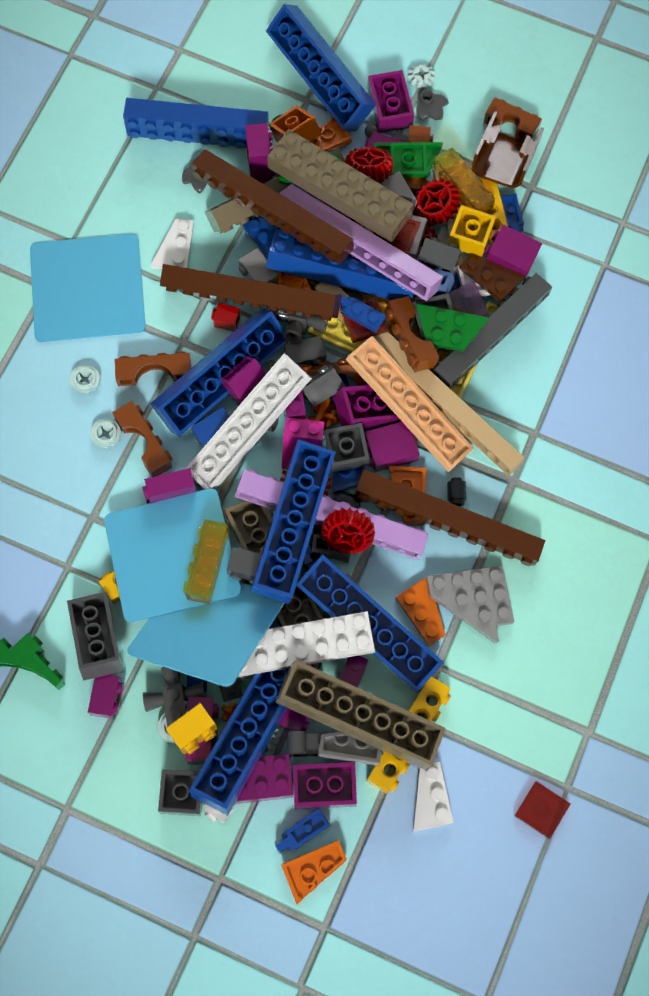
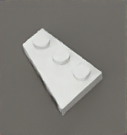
M175 219L151 263V269L162 270L163 264L188 268L194 220Z
M440 762L433 763L426 770L419 768L413 832L453 824Z

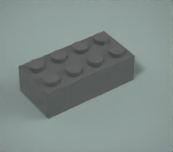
M107 592L68 600L67 604L77 660L83 681L122 672L123 666Z

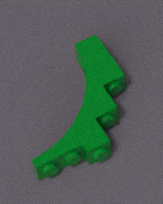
M27 633L13 647L5 638L0 640V667L20 668L33 672L48 680L58 690L65 685L61 681L64 677L56 669L52 671L48 667L50 662L41 655L44 652L41 648L43 643L36 635L31 637Z

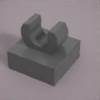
M238 678L230 686L219 685L224 702L243 696Z

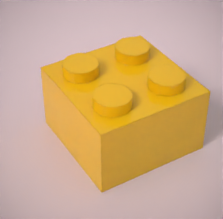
M461 205L448 243L458 246V249L462 252L473 253L482 257L496 216Z
M201 703L166 728L168 734L184 755L187 752L191 754L199 748V743L203 740L207 742L216 735L215 731L218 730L215 722Z

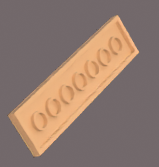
M373 336L346 358L348 363L447 472L451 471L474 449Z

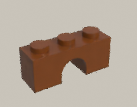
M494 97L485 113L483 122L488 125L496 111L498 113L494 126H502L506 122L514 123L517 126L515 138L525 141L527 135L534 139L540 128L542 118L526 112L520 107H515L505 100Z

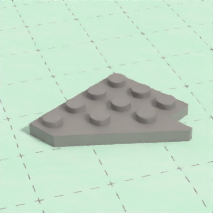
M502 566L426 577L428 593L431 599L493 643L499 642L496 626L514 623Z

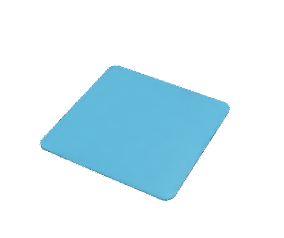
M135 234L37 242L31 245L34 335L37 341L50 342L134 334L145 330L139 239Z
M206 489L109 513L105 516L104 524L123 615L126 621L136 622L234 597L241 592L239 580L232 579L227 574V566L232 549L219 496L215 489Z
M240 583L241 592L237 596L149 618L127 651L132 657L221 686H230L236 681L284 603L250 592V585Z

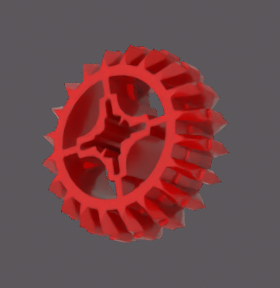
M360 147V149H354V151H350L346 155V164L376 182H384V179H389V176L392 175L393 158H391V154L386 150L382 151V148Z
M440 177L437 181L433 178L431 183L426 180L427 185H421V191H416L418 195L415 197L417 208L414 210V213L418 217L426 218L427 224L433 227L436 223L438 226H441L442 222L448 224V219H454L453 214H458L457 208L461 206L460 191L448 179L444 181Z
M343 507L340 511L334 509L323 521L321 529L326 546H331L332 550L337 549L339 553L345 552L346 555L352 553L355 556L357 552L362 554L364 550H368L370 545H372L375 537L374 523L371 522V517H366L365 512L359 513L358 509L353 511L350 507L348 510H345Z

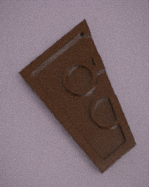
M473 253L459 267L461 271L500 303L526 277Z

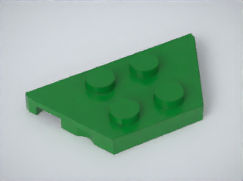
M443 142L374 143L373 147L376 149L382 148V151L386 150L391 154V158H393L392 175L400 171L403 178H427L442 149Z
M422 304L416 305L425 341H431L435 347L464 352L469 343L488 322V317Z

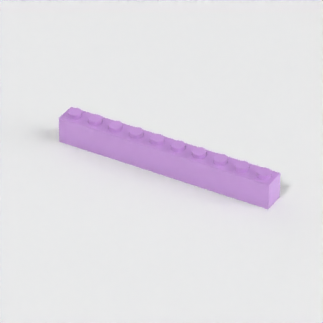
M291 184L279 193L353 238L354 249L350 253L351 255L423 300L427 301L439 290L443 276L305 191Z
M244 470L234 497L275 511L283 483L277 481L274 477L259 475L254 470ZM323 495L314 524L322 527L323 521L334 509L340 511L342 507L345 510H348L350 507L351 510L356 511L357 508L351 507L349 503L337 502L332 500L331 497ZM358 508L359 513L365 512L366 517H371V522L374 523L375 537L373 545L416 560L423 555L429 533L424 532L421 528H412L406 526L401 521H391L384 515H374L366 509Z

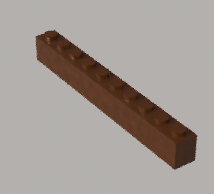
M204 149L191 163L195 178L203 180L211 188L221 191L227 198L234 199L240 206L247 207L255 215L265 218L271 225L278 226L284 233L296 237L300 243L309 245L315 252L322 253L331 262L335 261L341 265L353 251V238L210 151Z
M167 264L162 266L160 286L166 287V291L177 293V289L183 290L182 294L192 296L195 292L199 293V297L210 299L211 295L216 296V300L227 302L228 298L233 299L235 304L244 305V302H249L251 307L256 308L266 305L268 306L267 310L278 311L279 308L285 309V313L296 315V311L303 312L302 316L313 318L315 314L320 315L321 320L331 321V318H338L342 297L341 295Z
M363 470L354 494L362 502H372L376 507L390 509L398 516L403 517L406 515L412 518V521L419 524L424 522L434 530H443L452 537L466 539V542L470 544L482 545L484 549L490 552H500L508 559H518L526 566L536 565L546 541L367 470Z

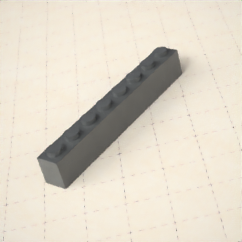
M537 273L532 277L528 276L519 289L515 288L511 292L510 298L507 301L504 299L497 306L498 309L494 313L491 311L486 316L488 317L487 324L482 327L465 351L450 350L443 361L439 360L436 363L433 374L452 389L550 295L552 286Z

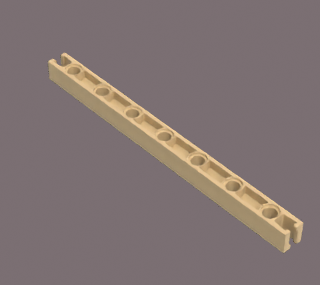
M321 282L314 288V291L335 295L341 294L349 298L339 286ZM339 308L338 319L363 342L373 336L446 418L504 473L510 476L523 463L522 461L525 457L429 369L414 373L412 367L407 362L405 352L400 348L399 341L381 326L377 333H374L344 316L341 308Z

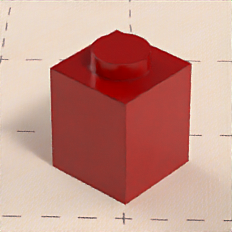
M218 303L217 308L213 309L211 315L214 327L234 332L240 319V308Z

